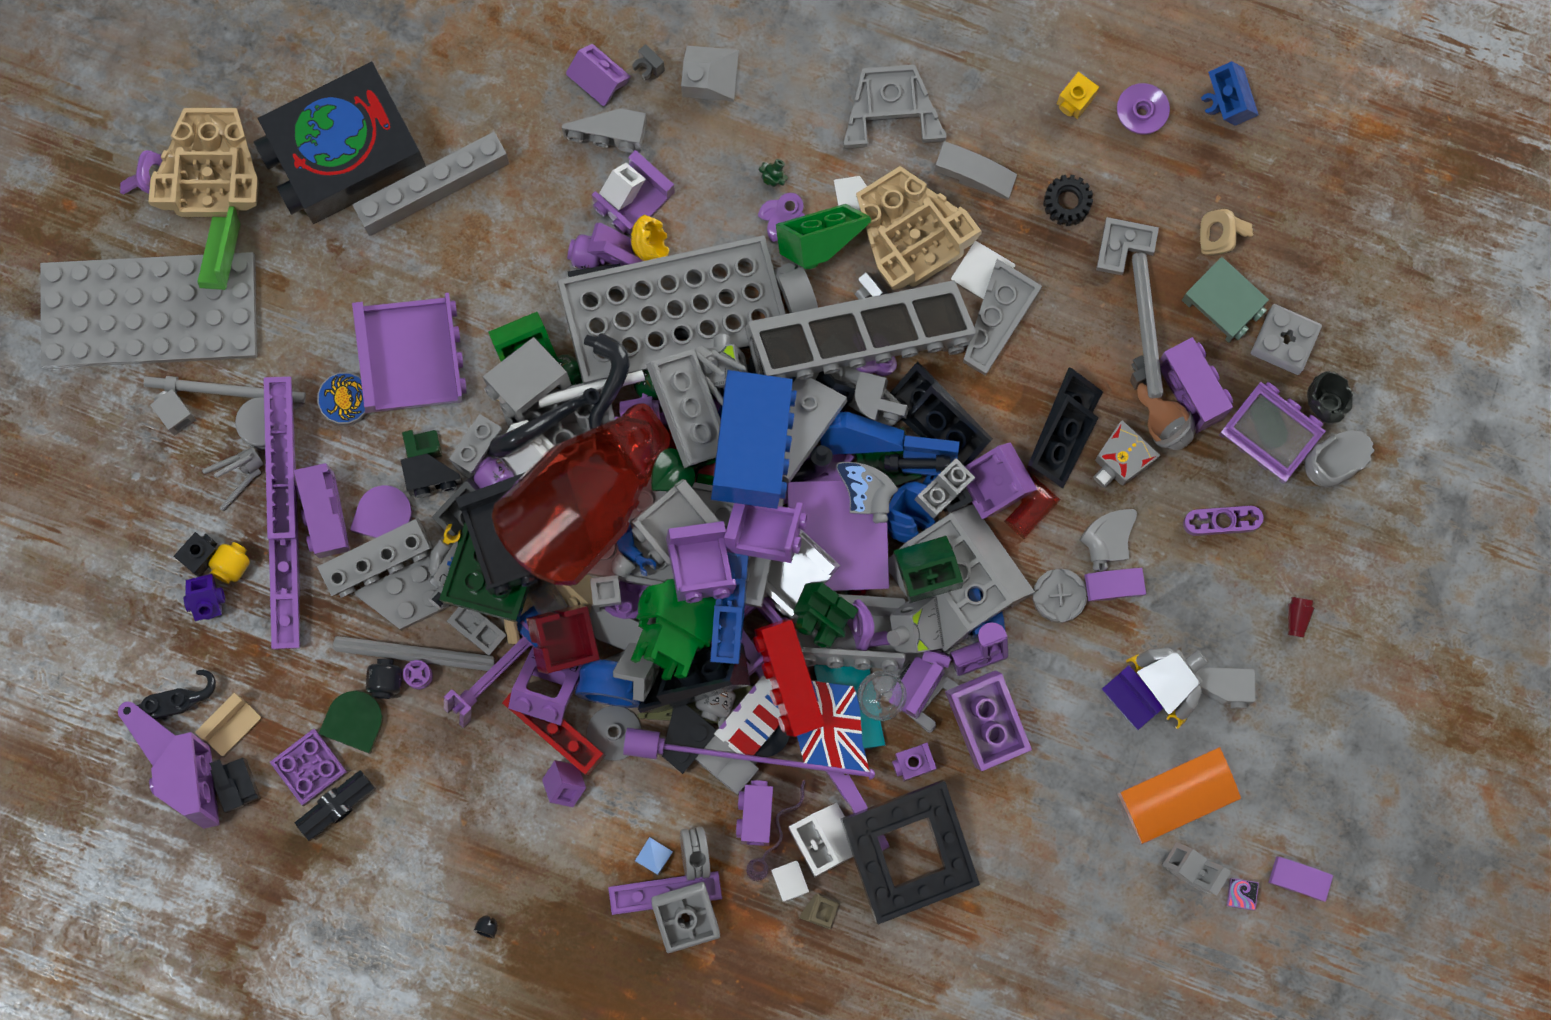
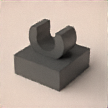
M646 44L638 50L639 59L634 61L632 65L633 70L636 71L639 67L644 66L647 70L642 74L643 80L649 79L652 73L658 78L665 71L664 61Z
M1143 355L1133 359L1131 364L1134 373H1132L1130 382L1135 390L1138 389L1140 383L1147 385Z

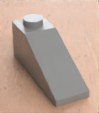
M1202 667L1196 672L1202 679V682L1199 684L1202 693L1222 704H1230L1231 709H1247V705L1255 702V669Z

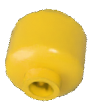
M235 542L231 545L221 544L209 561V567L212 570L210 574H213L215 578L226 584H229L230 581H239L250 564L249 558L245 555L247 550Z

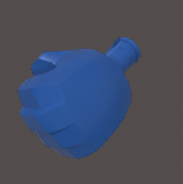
M927 475L923 483H906L894 494L889 503V513H887V531L893 539L906 543L919 534L917 526L924 531L935 524L934 519L914 499L936 476L933 478V476Z

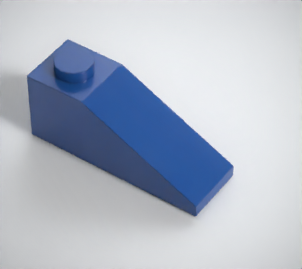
M839 412L820 441L821 445L831 450L832 455L903 451L905 432L904 430L850 412Z

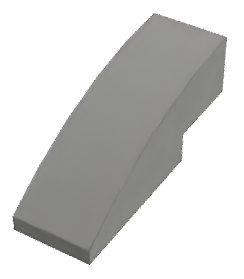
M946 141L943 142L934 172L958 179L960 184L1007 200L1010 197L1017 176L1016 173L986 157Z

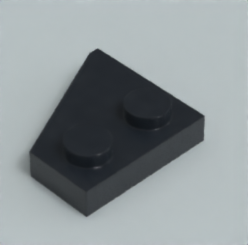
M683 705L673 708L665 744L704 749L715 736L714 733L717 730L689 706ZM664 749L662 757L684 774L699 754Z

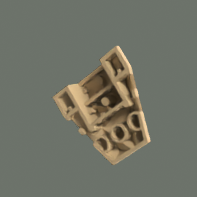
M184 108L171 134L172 141L167 151L164 150L161 155V165L158 171H154L151 176L149 204L162 210H174L176 215L181 217H227L229 206L235 207L237 215L239 210L247 211L257 206L258 178L237 108Z
M901 166L856 193L860 211L871 217V223L866 226L877 269L892 290L901 289L907 285L912 287L919 285L960 259L964 255V249L971 246L982 234L981 229L966 210L961 207L957 208L949 203L947 197L941 193L936 194L927 188L925 182Z

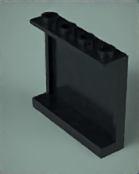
M560 460L455 498L459 509L463 513L487 584L485 586L486 590L491 595L502 596L510 593L512 587L533 585L538 582L537 578L548 575V577L560 575L564 572V568L572 565L574 567H582L589 564L590 559L596 557L564 465Z

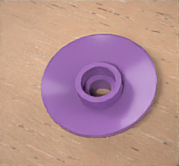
M1139 83L1128 87L1120 95L1117 103V115L1120 122L1126 129L1136 134H1151L1158 131L1166 123L1170 112L1166 95L1156 86L1146 83ZM1144 109L1146 111V115H1139L1137 110Z

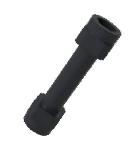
M898 454L885 455L884 469L890 472H899V469H936L937 473H941L951 463L950 456L936 455V458H899Z

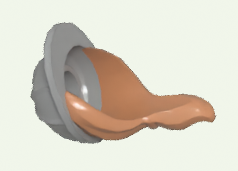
M1140 383L1137 389L1138 398L1149 409L1148 429L1154 442L1160 447L1172 450H1180L1188 446L1192 442L1195 433V422L1192 413L1187 411L1178 402L1163 401L1161 398H1149L1147 386Z

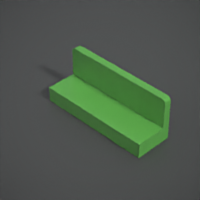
M229 206L227 217L212 216L197 281L199 288L226 290L241 225L236 209L233 206Z

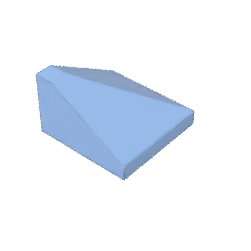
M649 837L635 861L659 876L673 851Z

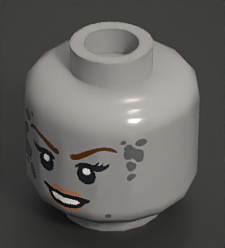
M733 691L696 701V707L703 711L702 717L717 722L718 717L727 718L730 715L736 695Z

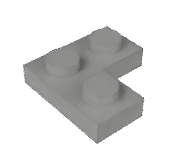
M1107 217L1096 270L1122 275L1127 251L1143 252L1153 256L1159 227Z

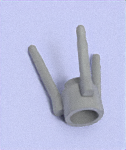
M704 346L697 347L695 352L707 385L722 405L723 397L706 373L715 372L721 377L724 375V372L717 367V360L741 371H746V367L720 355L715 350L709 351Z
M253 447L202 470L206 474L224 467L214 474L215 478L237 467L244 474L250 472L245 480L220 506L221 511H224L256 476L261 474L258 468L263 466L264 463Z

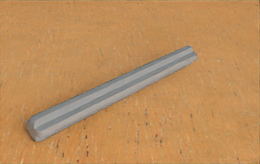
M1141 252L1133 254L1132 263L1149 398L1154 399L1163 396L1147 255Z
M336 636L333 642V650L336 652L406 661L421 660L429 664L489 671L495 665V658L493 656L340 636Z

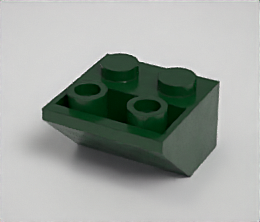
M947 536L894 550L909 603L962 588L963 579Z

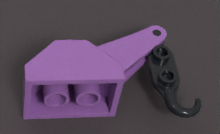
M203 669L196 671L197 675H203L207 678V686L203 690L192 691L177 688L149 695L139 705L129 701L124 702L118 708V715L153 766L151 768L152 778L149 780L152 794L205 829L219 825L215 783L209 764L212 762L211 747L191 732L175 736L155 720L184 713L196 703L208 699L213 694L216 688L215 677L210 671Z

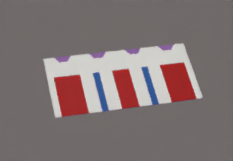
M764 675L714 733L723 742L727 741L729 743L728 746L737 754L754 756L779 726L778 717L781 716L778 705L775 706L772 702L770 679H766Z

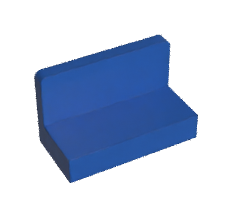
M905 436L903 458H936V455L950 456L952 463L958 457L959 442ZM901 469L903 473L936 477L940 474L936 472V469Z

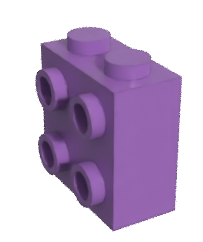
M752 780L751 785H745V791H739L738 810H743V819H737L736 838H741V844L769 846L773 787L768 786L767 781Z

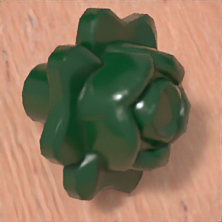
M776 159L774 163L769 164L763 162L758 169L762 173L761 178L763 182L772 187H776L778 184L785 185V181L788 180L784 170H782L785 163L780 159Z

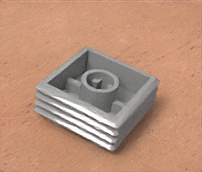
M1273 304L1255 341L1251 355L1299 375L1306 365L1322 325ZM1288 335L1291 341L1285 344L1283 343L1284 338L1281 336Z
M704 882L652 897V908L667 953L720 938V930ZM687 913L688 915H691L690 921L685 922V920L681 918V914Z

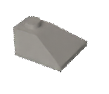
M687 46L681 81L682 97L734 101L739 50Z

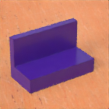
M1129 665L1101 689L1137 731L1163 709V706L1148 686Z

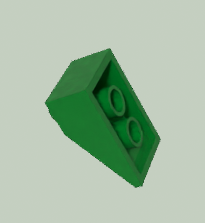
M842 204L776 224L779 254L804 269L816 268L819 263L826 262L869 225L871 217L847 204Z

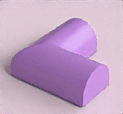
M998 623L983 625L978 634L979 642L950 652L951 661L957 676L1007 659L1008 636L1001 625Z

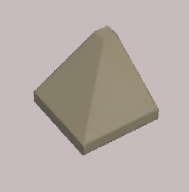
M815 894L801 913L800 919L831 929L839 903Z

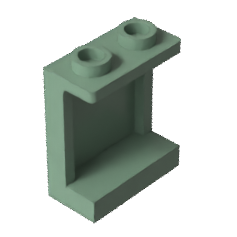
M1221 257L1190 288L1182 301L1189 308L1193 304L1226 334L1225 340L1230 343L1234 337L1239 340L1249 330L1246 325L1252 319L1257 322L1265 314L1267 309L1264 306L1269 299Z

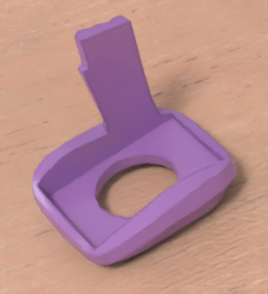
M149 150L143 151L139 156L136 175L128 177L120 183V193L124 195L132 189L139 187L142 191L149 194L151 180L149 169L152 165H161V154Z
M860 599L855 600L852 605L858 609V612L854 619L848 620L847 624L853 634L856 649L866 651L871 647L890 645L887 640L888 632L874 633V621L871 612Z

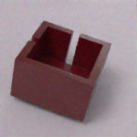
M574 605L555 610V613L547 612L526 618L531 642L538 644V646L533 647L538 672L549 674L600 660L588 606Z

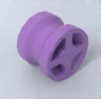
M414 660L405 666L403 677L410 687L421 690L430 685L433 673L425 662Z

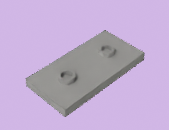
M688 350L646 364L684 468L716 458L720 417L695 350Z
M797 377L792 384V390L797 391L795 406H790L789 413H794L792 430L787 429V435L792 436L790 453L785 452V459H789L788 474L782 477V480L790 483L847 402L846 396L811 377L801 380Z

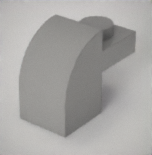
M792 262L774 269L777 283L783 292L789 313L818 308L812 286L803 267Z
M860 371L855 389V399L862 413L868 419L877 422L880 412L884 413L883 418L899 421V417L906 419L909 409L907 405L883 400L888 384L887 378Z
M1178 842L1175 843L1162 866L1194 888L1206 894L1209 892L1216 896L1231 873L1224 866L1207 860L1194 849Z

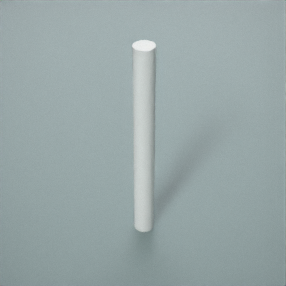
M643 371L629 373L623 386L645 381ZM607 379L547 394L538 401L539 407L571 400L583 395V392L589 388H594L601 392Z

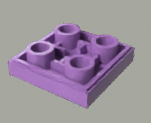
M316 729L311 730L270 761L271 765L302 806H305L348 773Z

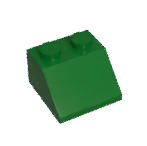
M538 311L488 332L501 362L533 337L554 359L557 358Z

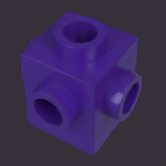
M213 574L186 580L185 596L183 597L184 605L187 612H192L195 621L209 620L222 615V604L226 602L222 587L217 588Z

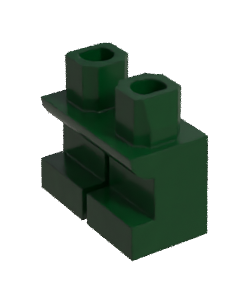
M823 582L805 583L793 613L799 616L795 629L801 634L812 635L815 628L818 632L814 643L820 648H831L836 638L845 637L843 629L849 619H854L858 609L844 598L839 597L836 592Z

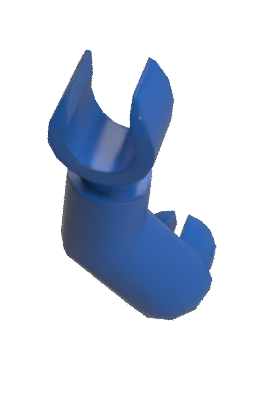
M619 519V522L616 521L614 532L619 552L632 563H637L643 576H648L647 571L644 569L646 565L653 566L656 571V562L653 559L645 558L643 553L635 547L630 522L626 519Z

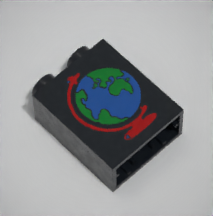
M372 61L257 118L266 135L253 141L268 170L281 164L289 179L276 186L291 215L304 209L313 224L426 167L413 137Z

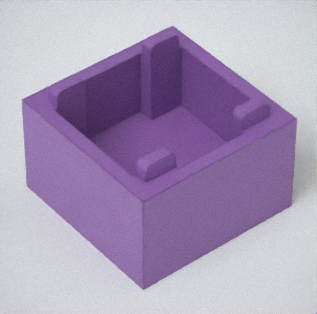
M1011 442L997 446L965 466L975 477L966 488L982 519L996 515L1037 490Z

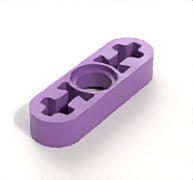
M1255 506L1192 510L1186 515L1183 527L1188 534L1193 536L1253 532L1261 526L1263 514ZM1250 512L1251 516L1257 519L1252 523V526L1249 525L1248 521H1240L1238 523L1239 527H1235V513H1238L1237 518H1244ZM1226 514L1230 518V526L1227 528L1219 527L1216 523V516ZM1208 515H1211L1210 525L1212 529H1208L1209 523L1201 524L1199 529H1195V526L1190 525L1189 522L1194 519V516H1197L1198 521H1206Z

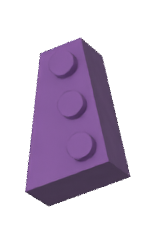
M326 463L294 470L297 482L296 490L303 506V510H301L304 525L308 526L310 536L306 537L309 551H314L318 558L350 551L335 473Z

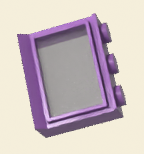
M1260 382L1219 435L1222 438L1226 437L1234 443L1238 450L1244 454L1247 453L1258 462L1259 466L1272 472L1284 484L1326 431L1321 428L1324 424L1313 415L1307 417L1301 413L1302 407L1290 398L1286 401L1278 395L1280 391L1269 382L1264 385Z

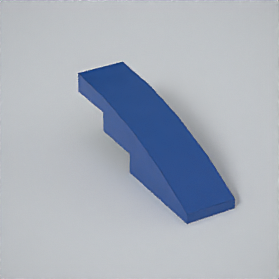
M727 552L732 579H735L736 587L734 593L730 594L729 597L716 599L710 662L739 664L749 556Z

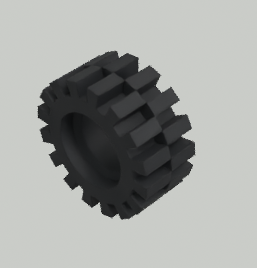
M1061 175L1060 179L1055 178L1053 183H1050L1043 201V205L1046 207L1045 212L1046 215L1050 214L1049 219L1052 221L1056 219L1058 225L1066 223V226H1071V223L1077 225L1080 220L1083 221L1087 214H1089L1093 203L1092 190L1089 191L1090 186L1088 183H1082L1084 179L1081 177L1077 180L1074 179L1075 175H1070V178H1066V175ZM1067 191L1074 193L1078 198V205L1073 209L1061 207L1058 202V197L1061 193Z

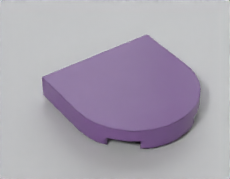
M382 485L370 489L359 501L350 531L377 538L410 522L412 519V508L408 498L402 491L392 486Z

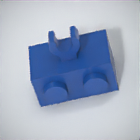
M1231 61L1208 72L1215 95L1207 93L1201 97L1204 102L1213 100V105L1205 110L1207 114L1214 115L1221 110L1223 120L1235 126L1259 115L1245 70L1242 66Z

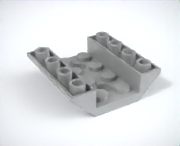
M973 504L950 513L901 547L904 548L947 536L956 556L963 579L962 588L933 596L937 598L944 641L942 649L944 652L966 639L968 633L1007 607L1011 606L1013 608L1035 593ZM893 554L888 558V571L907 597L897 561ZM973 588L980 589L983 593V599L978 602L971 601L968 598V591Z

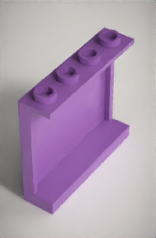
M445 293V298L363 306V302L352 303L365 413L462 402V394H467L465 378H460L458 368H463L462 352H456L455 343L460 342L458 326L453 327L452 317H457L455 301H450L449 293Z
M842 480L787 483L783 504L787 508L795 509L797 502L803 503L804 513L808 514V520L805 530L802 531L841 565L825 585L833 591L889 589L887 522L874 523L873 514L850 513V498Z

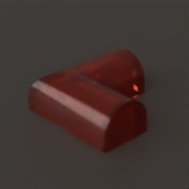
M1028 470L1027 472L1037 490L1022 498L1018 507L1004 521L1023 539L1033 531L1061 500Z

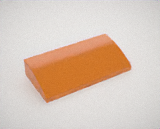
M1220 747L1118 793L1141 844L1241 799L1231 770Z

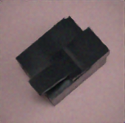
M242 757L225 765H222L220 759L209 763L215 783L214 787L225 813L261 799L247 759Z

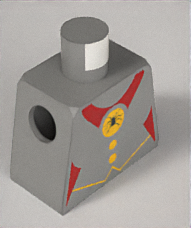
M1122 420L1095 459L1102 468L1093 478L1103 488L1113 479L1123 486L1151 466L1160 454Z

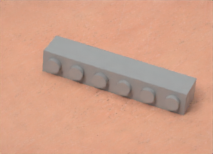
M492 132L352 205L368 235L371 236L510 163L495 132Z

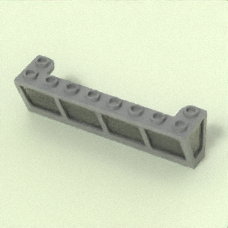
M955 280L749 321L745 328L756 374L788 379L798 377L799 380L814 376L813 373L824 371V374L835 373L845 366H850L851 369L865 366L866 362L875 360L876 363H885L892 360L894 356L902 355V358H909L923 350H928V353L943 350L948 351L949 355L958 354L964 351V348L967 347L976 334Z

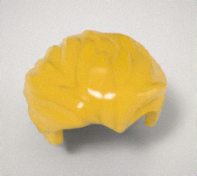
M642 215L633 226L631 246L635 256L639 257L642 261L668 256L670 250L664 245L667 233L664 232L661 221L647 215Z

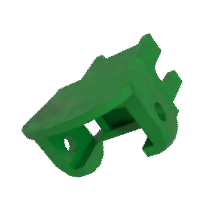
M667 579L661 584L647 586L640 597L638 615L636 617L640 620L638 627L643 630L631 661L637 663L643 657L645 660L664 668L661 677L664 680H671L678 664L674 676L677 678L686 677L696 650L711 645L716 599L714 597H706L695 603H687L686 600L678 601L674 579ZM656 617L655 624H648L650 618Z

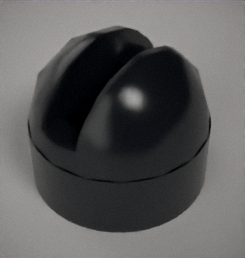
M488 915L483 916L477 921L474 932L494 939L498 929L497 921L494 918L490 919Z

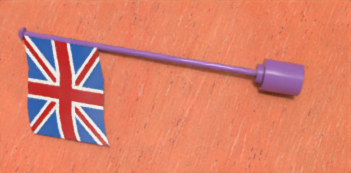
M811 681L825 726L797 736L803 762L665 744V738H660V732L627 728L624 741L623 755L657 759L658 754L663 755V751L666 749L869 777V780L875 777L874 770H869L862 743L861 715L857 694L853 686Z

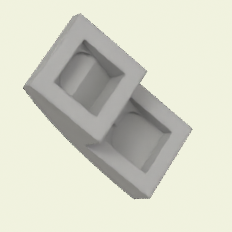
M458 607L446 621L488 656L506 636L502 630L479 612Z

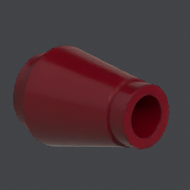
M1291 597V603H1288V635L1304 638L1315 609L1312 607L1313 600Z

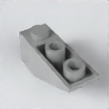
M619 108L562 125L564 137H567L572 142L590 141L598 147L606 148L610 145L618 147L621 151L632 153L634 150L641 151L647 117L646 113Z

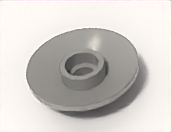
M608 706L599 710L591 718L587 728V739L606 755L603 759L611 761L622 760L629 757L623 755L627 728L641 729V725L637 717L630 710L619 706ZM610 728H618L619 734L616 737L609 736Z

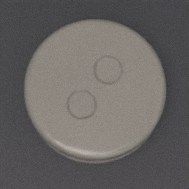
M264 397L254 398L244 403L237 412L235 420L239 436L247 445L258 450H265Z
M696 827L689 831L688 829H681L680 846L686 880L690 881L701 877L702 879L709 878L710 861L704 828Z

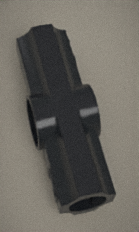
M359 770L341 786L325 793L317 801L316 806L294 823L307 840L311 841L331 824H336L353 811V807L374 791L375 787L365 774Z

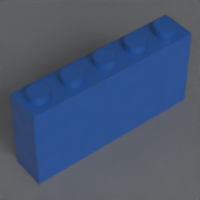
M727 370L711 500L777 509L779 499H785L787 482H782L783 475L787 476L789 469V459H785V452L790 453L792 436L787 435V429L792 430L794 413H789L790 406H795L797 391L792 390L793 379Z

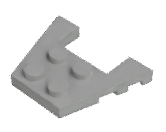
M915 65L862 68L844 138V148L867 147L866 120L920 117L922 143L946 141L945 130L938 120L936 110L929 100L927 90Z

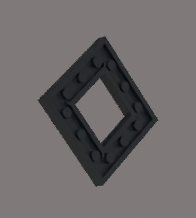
M944 780L840 819L875 923L878 925L980 885ZM927 818L943 868L894 886L878 836Z

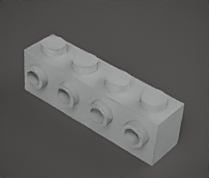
M418 518L317 567L331 596L339 593L340 598L353 593L355 591L354 586L361 582L367 586L379 580L378 574L388 570L389 574H392L404 568L402 563L412 558L416 562L429 556L427 550L433 548Z

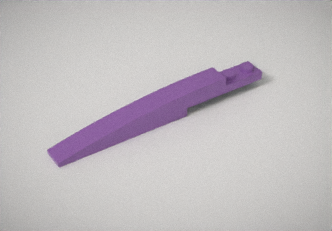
M264 377L271 647L273 650L300 649V572L297 490L294 474L296 461L292 378Z

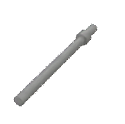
M145 376L144 387L159 388L165 391L173 389L175 393L179 390L248 398L264 397V388L179 380L178 377L166 376V378ZM292 391L293 402L305 403L306 393Z

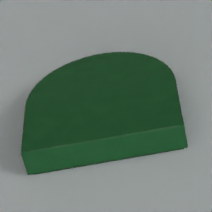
M361 691L343 693L330 705L318 734L371 754L383 723L381 708L377 701L367 693Z

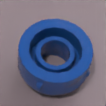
M597 660L586 663L580 668V678L575 689V696L599 704L625 708H638L641 702L633 700L634 681L613 677V670L618 663L617 661Z

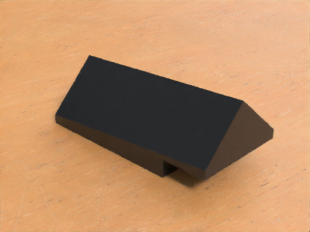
M918 361L890 392L901 404L908 406L907 417L901 420L918 436L959 442L957 459L964 467L973 462L993 440Z
M1068 368L1026 468L1027 472L1060 488H1064L1099 418L1093 411L1103 393L1102 390L1073 368Z
M741 642L739 664L710 662L711 649L695 652L687 676L684 678L674 676L678 664L671 680L661 678L664 672V668H661L644 702L641 701L639 703V712L660 713L749 686L750 679L743 643Z

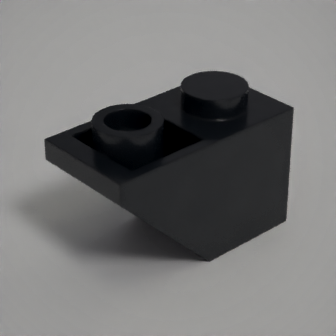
M428 454L401 459L406 489L410 496L415 495V498H422L431 495L430 491L439 489L442 492L456 490L457 485L463 484L459 473Z

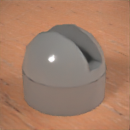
M619 553L611 563L613 573L619 577H627L635 569V566Z

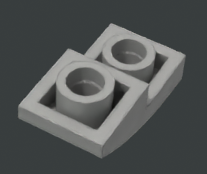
M956 458L914 500L934 519L975 477Z

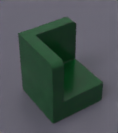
M413 430L402 432L407 458L428 454L433 458L442 456L436 430L415 434Z

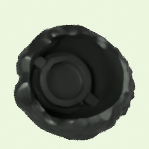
M1326 371L1316 376L1308 388V405L1323 422L1338 423L1344 419L1345 414L1349 413L1353 407V392L1348 385V380L1334 371Z

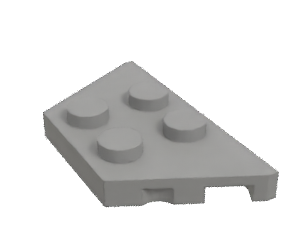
M430 556L354 591L359 599L400 630L408 628L450 607V604H445L440 610L428 600L437 590L429 581L432 576L428 570Z

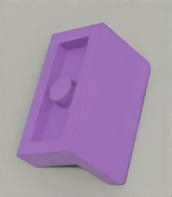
M593 44L578 50L566 72L569 78L602 106L607 105L615 90L626 85L631 78L629 74Z
M603 223L595 224L587 250L588 253L610 264L620 263L621 266L642 262L633 252L630 237Z
M915 657L890 698V704L917 719L945 674L944 668L935 662L930 664L923 661L920 657Z

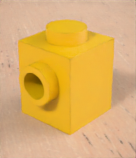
M1078 71L1059 95L1057 101L1059 109L1065 115L1074 116L1078 119L1096 97L1099 86Z

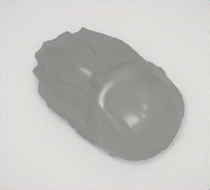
M1349 429L1348 431L1332 435L1322 443L1315 444L1314 448L1306 455V474L1318 486L1332 487L1338 485L1364 469L1371 461V454L1374 452L1372 448L1373 442L1361 430L1354 431Z

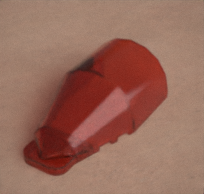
M641 403L628 408L622 416L556 444L547 450L494 504L492 520L495 532L505 549L522 567L536 577L554 585H577L628 530L630 525L628 520L632 511L637 509L640 501L638 498L642 489L647 486L650 480L655 460L670 445L668 431L654 411L648 405Z

